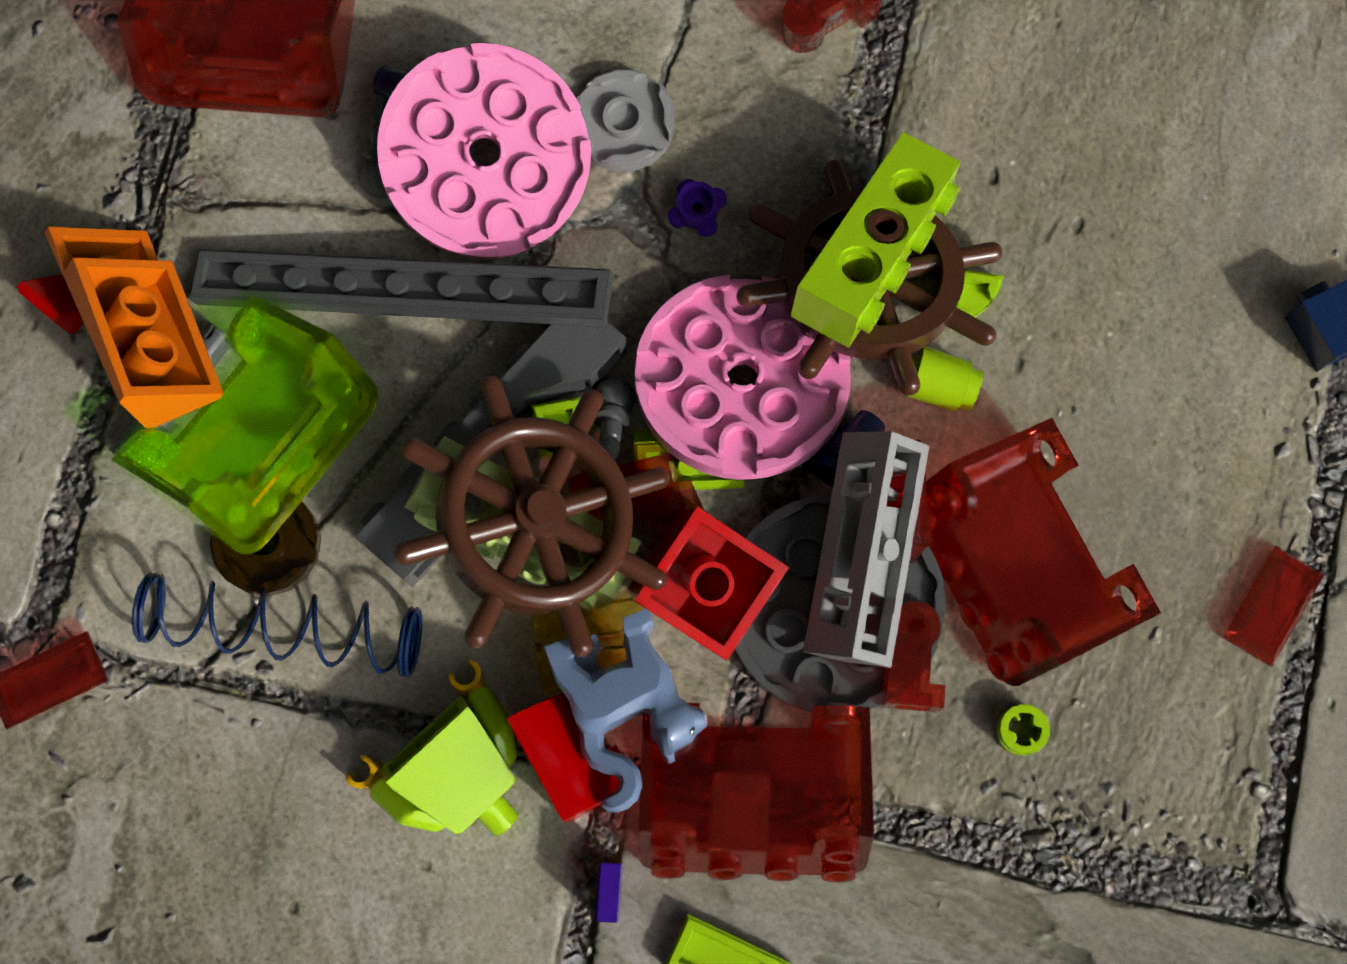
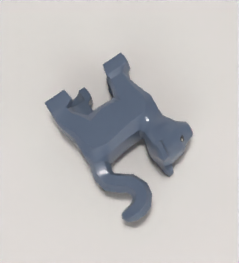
M648 609L623 617V644L626 653V660L603 669L598 665L597 658L602 650L596 634L591 636L593 649L585 657H577L571 652L567 638L544 647L555 681L569 700L580 736L582 755L590 768L615 776L619 781L618 789L602 799L601 806L607 812L618 813L629 809L638 800L643 785L640 770L628 756L605 749L604 735L633 718L648 714L652 741L658 746L664 760L670 764L675 762V752L691 744L696 735L707 727L705 712L702 708L689 705L679 697L671 669L651 645L649 636L655 625Z

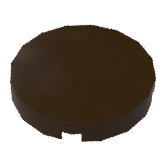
M267 487L241 492L225 504L217 516L219 519L215 524V529L211 532L209 544L213 562L224 579L249 594L260 595L261 589L265 587L266 596L290 591L304 581L318 561L322 540L316 517L301 499L286 491Z

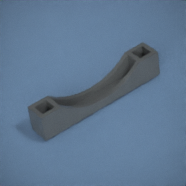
M608 322L607 327L543 324L542 328L545 332L532 346L525 343L515 351L507 363L509 371L500 379L514 419L531 410V405L542 404L567 394L594 389L628 352L626 337ZM480 390L471 401L470 406L473 410L460 424L452 422L445 427L434 442L435 447H437L444 436L465 447L474 437L492 427ZM414 463L399 478L397 486L400 489L386 504L378 502L364 515L360 522V527L363 529L355 536L412 588L441 557L437 556L404 566L398 564L393 556V551L399 543L436 532L418 523L414 518L415 513L404 508L424 468Z

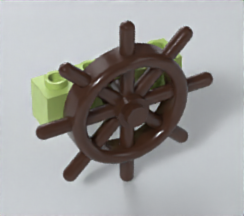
M487 376L480 383V391L492 427L474 437L465 447L446 436L442 438L436 448L417 438H408L402 443L401 453L403 457L424 468L404 508L415 513L414 518L418 523L436 532L399 543L393 551L394 559L398 564L406 566L445 555L446 560L458 578L472 592L482 598L464 636L466 643L470 647L480 648L486 644L503 609L532 615L557 612L571 652L577 657L588 656L593 649V642L581 608L585 610H593V608L600 610L615 600L625 576L651 590H660L666 585L667 576L662 569L636 556L641 541L632 537L633 507L631 498L666 488L670 482V475L664 468L657 467L624 477L611 455L588 435L603 404V397L599 391L589 389L582 394L568 424L547 418L530 417L514 419L502 382L495 376ZM525 447L553 452L538 484ZM502 452L507 469L488 459ZM574 464L587 477L592 487L561 495L560 491ZM466 492L480 499L483 505L482 514H472L465 510ZM601 508L603 521L587 512ZM560 544H567L577 551L580 558L579 567H573L564 562L559 548ZM496 555L501 558V561L495 570L483 557L494 558ZM520 576L535 584L547 582L548 586L527 585L517 582V579Z

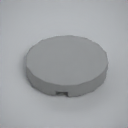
M613 69L595 76L586 84L587 88L581 92L580 97H577V101L581 107L580 111L586 124L591 144V161L594 164L611 171L633 172L652 165L667 151L674 136L675 109L668 91L659 82L657 84L653 79L648 78L646 73L636 69Z

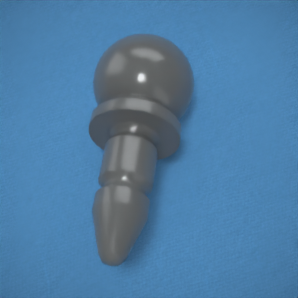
M382 94L376 97L371 112L370 121L373 126L370 128V144L372 149L362 150V156L367 161L360 170V183L363 189L369 195L376 198L388 197L381 180L377 155L378 131L383 111L387 104V99Z
M610 377L601 381L595 388V390L601 393L603 404L594 423L600 427L599 444L615 461L620 452L619 443L622 430L631 423L630 412L635 405V392L626 380Z

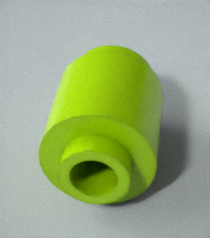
M929 347L920 349L918 355L911 353L921 386L916 394L906 395V397L951 412H956L959 408L969 412L972 410L982 385L984 371L973 368L972 361Z

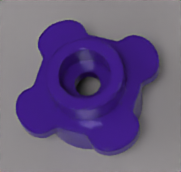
M693 179L681 181L677 186L676 205L668 212L670 224L675 228L686 226L695 229L703 237L715 234L718 229L717 215L719 210L725 207L727 203L725 192L721 188H713L707 183L696 182ZM700 204L702 210L695 212L692 209L693 205Z

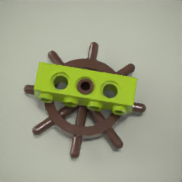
M902 132L864 189L853 190L844 164L839 160H831L825 165L824 173L832 195L808 207L796 221L763 204H756L750 209L749 219L753 224L785 240L779 265V280L742 286L737 291L736 299L743 307L784 301L791 315L790 317L795 320L806 334L814 339L798 364V372L803 378H815L833 351L859 359H889L900 391L905 395H914L919 391L921 383L911 353L926 347L946 327L983 346H988L995 341L996 331L991 325L957 308L964 287L965 268L999 261L1003 254L1002 248L996 242L959 247L950 230L936 216L937 212L946 216L958 196L961 187L953 182L961 161ZM837 228L830 240L822 236L830 230ZM912 250L915 251V252H917V253L919 254V255L909 256L910 253L912 252ZM807 252L817 257V259L805 274L804 255ZM936 273L938 283L937 297L904 279ZM891 297L921 314L900 323Z

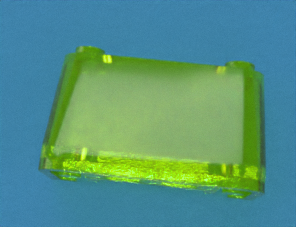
M254 295L251 296L230 323L228 331L229 344L242 361L221 384L224 392L221 398L203 406L174 440L156 428H146L136 432L111 459L133 479L220 542L240 554H252L268 543L367 422L375 410L378 400V392L373 380L332 333Z

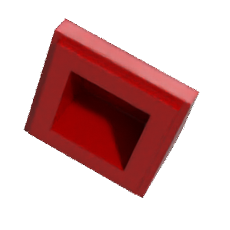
M53 275L26 280L17 286L18 292L68 334H75L84 324L63 276Z

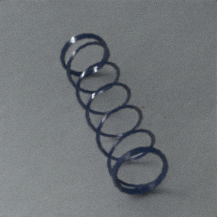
M150 572L143 577L134 598L132 630L136 640L141 643L152 641L159 629H161L164 638L170 645L180 648L196 636L208 614L211 634L216 645L223 653L232 654L239 650L248 640L260 616L261 631L267 651L275 660L282 661L289 657L299 646L312 617L313 637L318 656L326 667L333 668L341 663L349 653L364 618L367 654L371 665L377 673L385 674L397 663L399 675L409 678L415 670L420 651L422 612L419 607L414 608L410 606L405 612L399 635L397 654L390 665L382 669L376 665L372 652L369 603L367 600L362 603L354 631L344 652L338 660L329 662L324 658L320 646L317 623L318 596L316 594L311 597L304 624L295 643L284 655H276L269 643L265 617V587L261 589L258 605L246 634L240 643L232 649L224 648L217 636L213 609L216 584L213 580L209 584L208 598L199 622L190 636L182 642L173 641L165 628L163 615L166 590L163 574ZM152 581H154L155 604L153 616L144 636L143 610L149 587Z

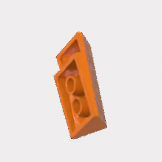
M48 227L44 234L118 401L147 430H151L221 398L224 392L172 261L158 260L147 231Z

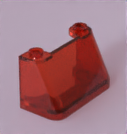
M125 0L117 18V23L133 82L138 92L153 103L165 106L327 117L335 113L339 108L343 95L355 0Z

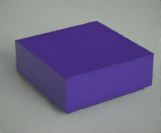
M601 862L598 865L594 918H597V922L617 923L620 919L623 863Z

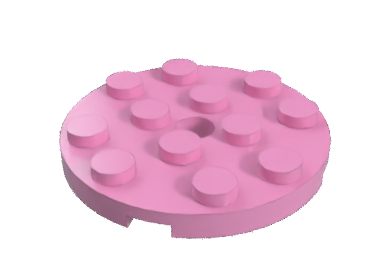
M474 43L470 44V46L455 48L443 53L438 52L416 65L406 74L391 94L384 108L378 131L377 155L380 176L386 194L401 219L416 234L433 246L446 252L473 259H498L528 251L550 238L561 228L575 210L585 190L591 165V144L586 124L580 111L581 107L568 85L557 73L537 58L523 51L498 44ZM479 138L492 140L499 148V160L491 166H477L470 157V145Z
M729 274L712 277L692 284L671 297L659 308L646 326L639 341L635 365V390L644 421L653 436L670 454L698 471L717 477L738 480L766 478L784 473L801 465L818 453L834 435L842 421L850 394V356L833 351L819 374L815 378L805 379L798 372V364L814 339L806 334L795 320L790 317L791 315L784 301L743 307L736 299L737 291L742 286L778 279L762 276V280L730 279ZM746 365L754 369L758 377L754 385L752 383L749 385H738L736 383L731 384L727 374L735 366Z

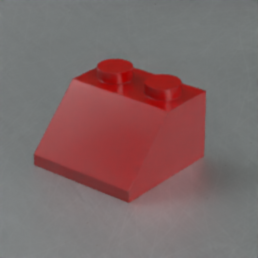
M686 499L646 559L647 562L666 573V585L660 590H651L632 580L626 591L636 603L727 661L789 567Z
M560 693L507 718L563 822H573L601 806L602 799L618 789L619 781L615 776L590 768L582 755L579 732L569 700L564 693ZM617 744L609 748L605 747L607 750L622 754Z

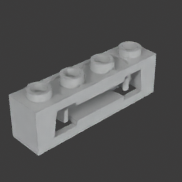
M892 431L843 432L803 652L841 662L891 668L929 445ZM906 475L901 508L886 506L887 501H897L899 498V493L889 487L891 478ZM870 593L885 599L878 636L865 632L867 614H878L879 612L878 605L869 604Z

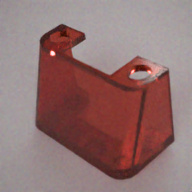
M1053 418L952 461L924 482L915 527L916 531L921 533L923 539L930 547L940 568L943 580L947 582L960 606V614L964 623L974 632L986 655V662L990 672L998 680L1004 681L1013 687L1020 686L1161 614L1134 564L1104 579L1052 484L1078 467L1079 464ZM1042 440L1049 444L1054 453V466L1045 459L1042 453ZM1121 586H1125L1133 594L1137 606L1136 611L1132 610L1125 603L1121 594Z
M688 703L700 708V703ZM813 705L810 728L707 726L696 735L691 744L675 752V762L670 764L664 760L658 746L652 741L649 715H643L641 779L643 786L639 799V852L641 864L651 869L653 876L663 879H675L684 876L685 872L708 873V876L713 879L733 880L740 878L743 873L765 874V878L772 881H791L797 879L799 875H821V878L825 881L844 883L854 880L855 874L867 867L874 840L870 707ZM835 721L849 722V723H847V724H839V725H837V724H830V722H835Z

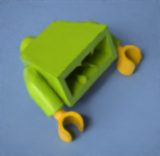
M468 660L476 672V676L471 683L467 685L459 684L453 673L450 672L449 680L454 689L461 696L469 697L467 702L461 696H458L385 765L375 757L360 755L359 757L367 762L370 767L369 777L362 782L356 774L347 772L346 781L354 788L371 790L370 798L402 826L430 832H438L447 828L458 835L478 819L493 836L497 837L505 833L519 816V812L502 796L516 781L510 767L516 760L517 750L514 732L507 720L510 716L492 689L484 687L486 678L479 664L473 660Z

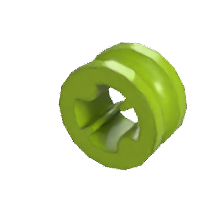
M1020 704L1008 708L1000 715L996 723V736L999 744L1006 751L1014 755H1029L1038 752L1046 745L1050 737V725L1047 717L1040 709L1032 705ZM1019 714L1028 716V726L1036 729L1034 740L1032 738L1024 740L1026 746L1017 744V734L1009 730L1011 720L1013 722L1021 720Z

